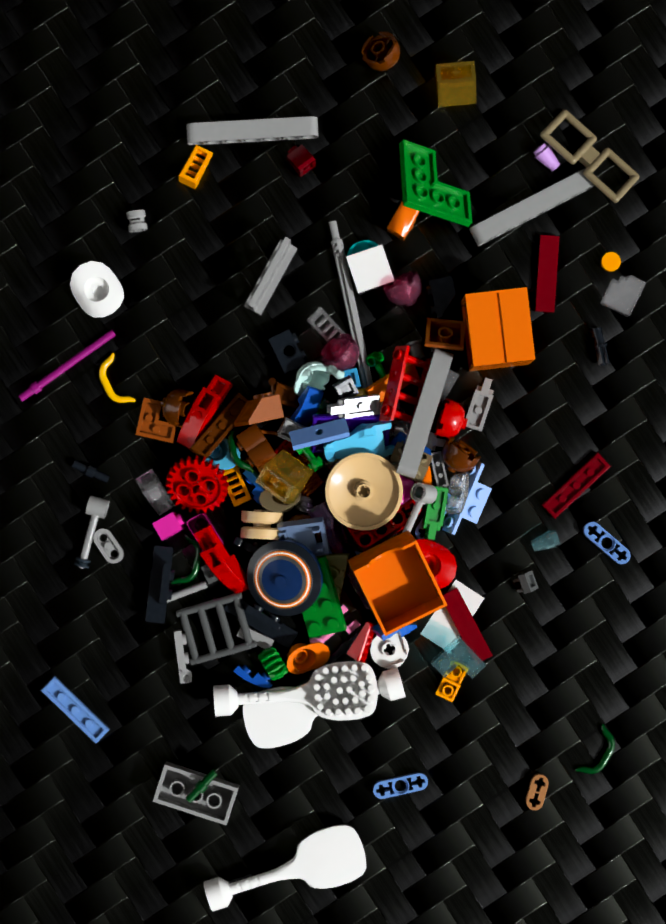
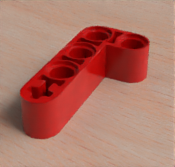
M413 499L408 500L399 507L395 516L385 525L381 526L387 529L383 535L376 532L378 528L372 530H353L347 527L348 533L362 551L377 546L404 529L408 520L406 515L408 514L409 518L411 513L410 507H414L416 501ZM421 508V510H420V512H419L418 517H417L416 520H418V519L421 517V515H422V508ZM397 516L403 519L400 524H395L392 520ZM367 537L371 539V542L368 545H362L360 543L361 540Z

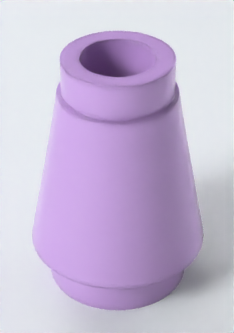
M543 143L533 152L535 158L550 169L551 172L559 167L560 163L550 145L547 146L546 143Z

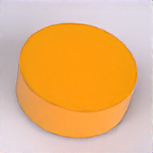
M614 252L606 253L601 259L602 268L608 272L617 270L621 264L619 255Z

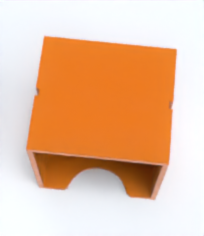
M527 287L464 295L461 300L463 321H465V342L469 372L529 365L535 360Z
M409 530L347 560L385 636L448 606L417 540Z

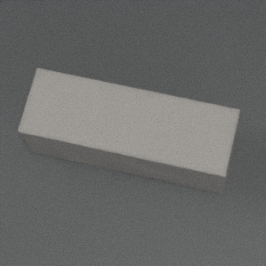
M441 451L431 453L433 457L431 466L436 486H449L441 456L442 453Z
M240 627L237 636L240 637V638H242V639H244L243 633H242V630H241V627ZM249 628L252 640L256 641L257 646L264 649L272 646L274 639Z

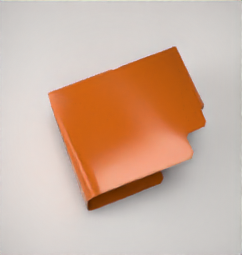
M402 201L390 221L387 231L404 240L413 228L419 211L403 206Z

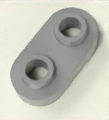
M105 528L97 530L94 533L93 540L104 558L109 563L120 562L124 557V550L112 532ZM103 534L107 536V540L105 542L101 541L100 539L101 535ZM113 550L118 552L117 557H112L111 552Z

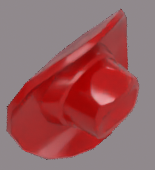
M418 539L417 543L439 588L442 589L448 586L456 575L457 564L455 556L441 544L427 539Z

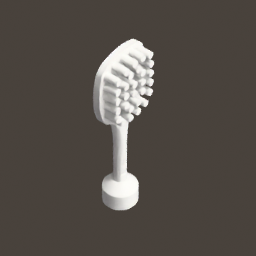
M357 661L336 662L322 666L313 672L311 679L307 683L284 690L238 693L229 684L213 686L216 717L231 716L239 705L294 702L309 705L318 716L336 721L357 720L370 716L375 711L378 698L377 681L373 669L370 665Z
M398 667L382 671L377 680L378 695L381 694V696L390 701L406 697ZM293 686L273 687L259 692L293 688ZM273 702L243 705V718L247 733L253 744L259 748H275L299 740L308 734L313 720L318 716L312 707L301 703Z
M349 825L330 826L305 837L298 844L295 856L275 869L230 884L220 877L204 881L206 897L213 912L228 907L234 894L280 880L301 879L310 887L318 889L341 886L363 875L366 870L365 851L361 839L353 827Z

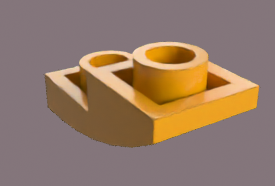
M452 657L435 695L453 703L469 665Z

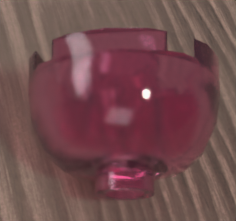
M412 271L403 273L395 277V282L391 285L389 283L384 285L383 290L387 298L396 305L406 304L407 307L417 302L416 299L422 292V282L417 271L414 274Z
M341 334V338L337 340L333 338L324 346L321 351L323 356L321 360L325 365H334L340 371L352 369L356 365L360 354L359 347L354 338L349 334Z

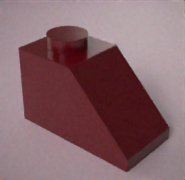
M296 145L288 151L287 160L300 177L316 167L315 158L303 145L299 147Z

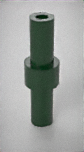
M212 769L202 780L200 779L195 784V788L185 797L186 800L192 803L200 793L205 792L208 784L218 774Z

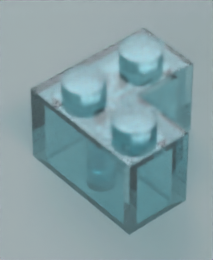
M459 635L431 660V664L444 678L460 665L473 679L486 666L485 662Z

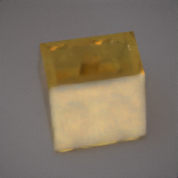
M474 61L436 64L435 78L438 107L476 104Z
M281 450L264 466L255 482L284 504L294 503L312 475L313 470L287 451Z

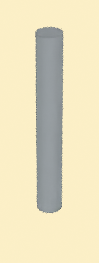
M206 581L173 592L171 600H167V603L208 588Z

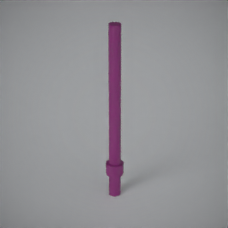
M111 329L44 378L30 384V388L22 392L18 397L23 402L34 393L38 394L44 386L115 337L116 334Z

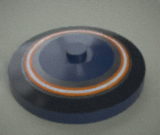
M278 539L264 544L253 554L247 567V584L251 595L261 607L276 615L293 616L306 611L315 603L322 590L323 573L318 559L310 549L297 541Z

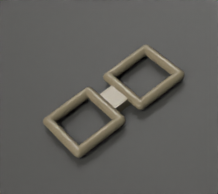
M562 110L540 133L541 138L570 164H575L577 161L581 162L586 167L583 175L614 203L619 202L640 177L637 172L610 148H605L599 153L592 146L597 141V137L567 110ZM564 119L587 138L573 155L550 135ZM607 157L630 177L616 193L593 174Z

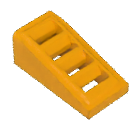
M195 145L179 174V182L196 189L213 152ZM196 154L206 157L205 160L197 157ZM193 160L196 161V162H198V163H200V164H202V165L199 166V165L193 163ZM189 168H192V169H194V170H196V171H198V172L195 173V172L189 170Z
M237 465L232 469L225 470L223 475L225 476L236 471L237 475L228 478L227 482L239 478L240 482L228 486V494L234 507L252 500ZM242 485L243 489H240L234 493L232 492L231 489H234ZM245 492L246 496L235 499V496Z

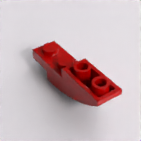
M215 375L208 387H203L182 425L177 443L188 449L192 447L213 422L212 416L233 387L231 382Z
M210 524L193 533L203 550L199 554L215 576L234 593L248 590L247 575L235 555L228 554L213 530L212 525Z

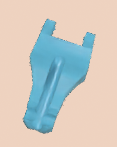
M391 421L362 423L350 433V437L324 443L325 458L329 462H333L336 459H343L348 455L359 452L374 453L383 458L392 455L395 446L388 445L385 447L382 432L392 428Z

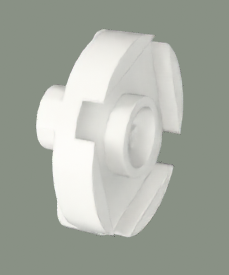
M397 633L385 641L376 635L370 647V653L374 662L387 669L401 666L409 652L405 637H401ZM387 644L395 647L391 655L388 652H384Z

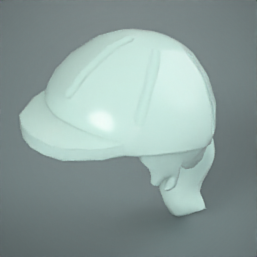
M318 361L307 362L297 371L294 392L300 396L307 386L325 390L324 385L329 382L331 374L336 379H343L345 372L338 370L332 364L328 366Z

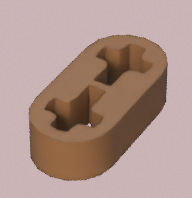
M541 773L532 776L525 802L531 810H539L543 806L548 789V779ZM539 778H542V781L545 782V784L540 785L538 791L536 790L537 784L534 782L535 780H539ZM535 793H537V800L539 801V804L535 803V805L532 806V803L529 800L533 799Z

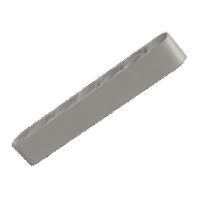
M314 116L186 124L188 145L298 140L319 137L318 118Z
M583 169L474 225L469 230L477 246H480L576 197L595 185L583 175L585 170Z
M437 348L434 349L396 469L398 474L413 479L416 477L454 354Z

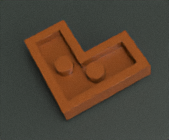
M143 398L135 435L174 443L177 427L168 422L159 421L162 401Z

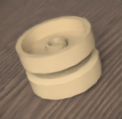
M256 509L254 511H242L241 521L253 523V527L243 526L240 538L278 540L279 530L271 528V524L283 522L284 513Z

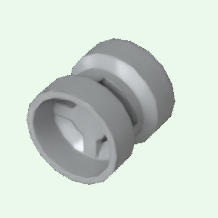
M145 210L126 212L130 223L128 225L129 232L148 230L147 223L144 220L146 217Z

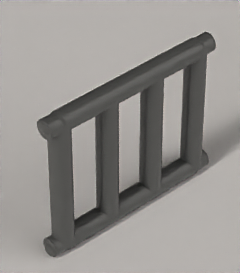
M241 592L182 608L175 612L176 616L180 617L184 633H186V640L192 657L190 658L191 665L257 647L256 641L252 640L241 603ZM231 602L234 603L245 643L234 645L223 607L224 604ZM213 607L216 608L227 648L216 650L205 610ZM198 612L209 653L200 656L187 616Z

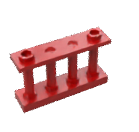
M408 345L395 347L383 405L380 409V421H394V418H397L411 425L413 416L396 410L398 399L413 404L415 406L414 415L431 358H425V361L409 355L410 346ZM407 362L423 369L421 379L404 373ZM402 381L419 387L417 398L400 391Z

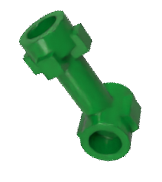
M374 351L368 355L366 363L369 367H375L381 379L387 375L381 364L384 356L381 352Z
M310 447L296 450L299 455L303 453L310 462L308 466L314 472L324 466L323 460L320 457L316 458L309 449Z

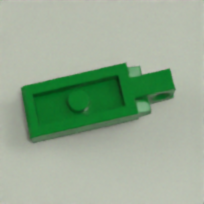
M435 486L437 489L436 500L432 504H425L422 528H425V539L435 540L436 530L440 531L441 526L443 527L449 488Z

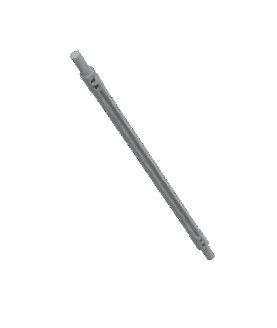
M330 221L331 244L362 388H366L373 384L370 367L366 363L367 353L353 287L337 222Z

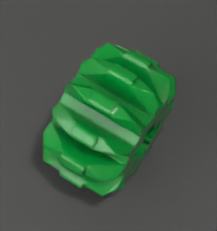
M275 648L265 649L258 655L259 661L271 680L280 679L288 673L286 665Z

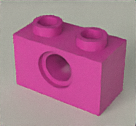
M172 512L152 524L160 539L166 540L184 530L183 525L186 522L181 514Z

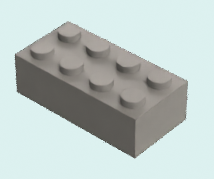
M166 762L153 802L227 825L240 785L215 777L208 784L205 792L200 793L192 803H189L185 797L195 788V784L207 774Z

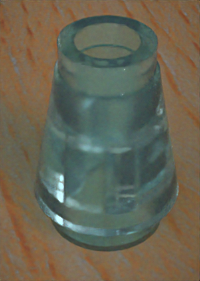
M549 530L531 540L534 551L557 548V545L561 544L556 530Z

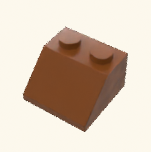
M427 317L424 347L455 351L464 350L465 321Z
M272 392L253 396L254 400H249L245 403L234 422V427L283 418L284 414L280 395L272 396Z

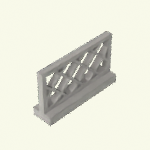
M287 237L284 240L280 239L244 307L262 315L297 251V248L291 245V239Z

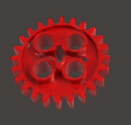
M198 455L195 456L194 460L190 456H188L187 461L181 458L180 463L175 462L174 466L169 470L166 478L167 493L171 494V500L177 499L175 505L183 504L182 510L189 507L190 513L193 509H196L197 514H199L200 509L204 513H207L208 508L214 511V507H220L221 502H224L228 493V476H223L225 470H218L220 464L212 465V459L206 462L205 456L202 460H199Z

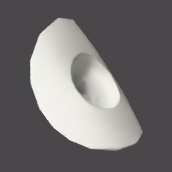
M89 261L81 264L72 273L70 281L72 294L80 307L88 315L94 318L106 317L113 314L120 307L124 299L123 288L115 274L105 264Z

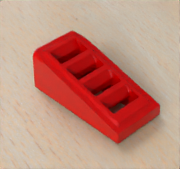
M374 622L365 623L347 651V654L357 662L364 663L375 634L372 629L376 625Z

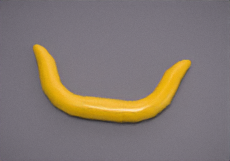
M112 353L101 364L99 369V378L108 397L115 402H136V399L133 397L115 394L106 376V370L114 360V353Z

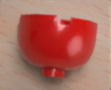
M445 398L443 402L445 406L444 409L440 410L434 435L449 438L456 436L461 429L465 430L468 419L464 418V408L458 402Z

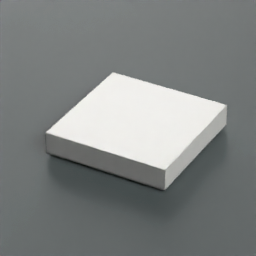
M383 245L346 256L358 294L395 281Z

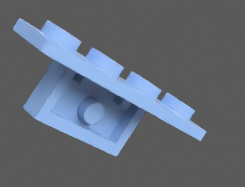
M478 462L472 470L466 472L459 486L456 498L452 502L450 512L444 521L443 531L455 535L462 518L477 524L492 489L478 483L484 468L483 463Z

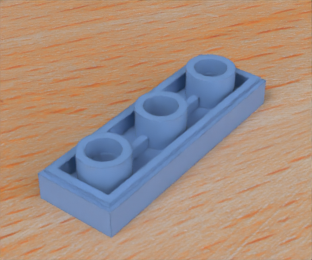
M342 418L290 431L289 435L294 451L350 437V432L346 419Z

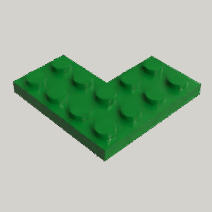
M403 139L399 143L403 206L469 227L472 224L470 192L439 182L437 178L436 151Z
M326 555L316 557L323 573L321 593L315 603L302 612L309 638L341 632L347 629Z

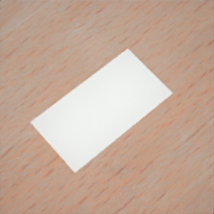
M455 580L448 592L457 587L473 617L484 597ZM446 607L435 611L421 632V635L447 652L451 651L460 637Z

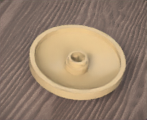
M359 452L344 457L334 465L326 480L325 499L329 510L340 523L355 530H372L385 525L395 516L402 502L403 485L400 475L396 473L395 467L388 460L374 453Z

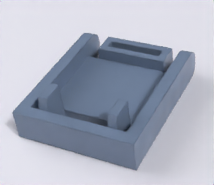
M323 517L280 522L277 524L279 539L297 541L310 549L315 556L330 554ZM321 532L323 542L317 543L315 533Z

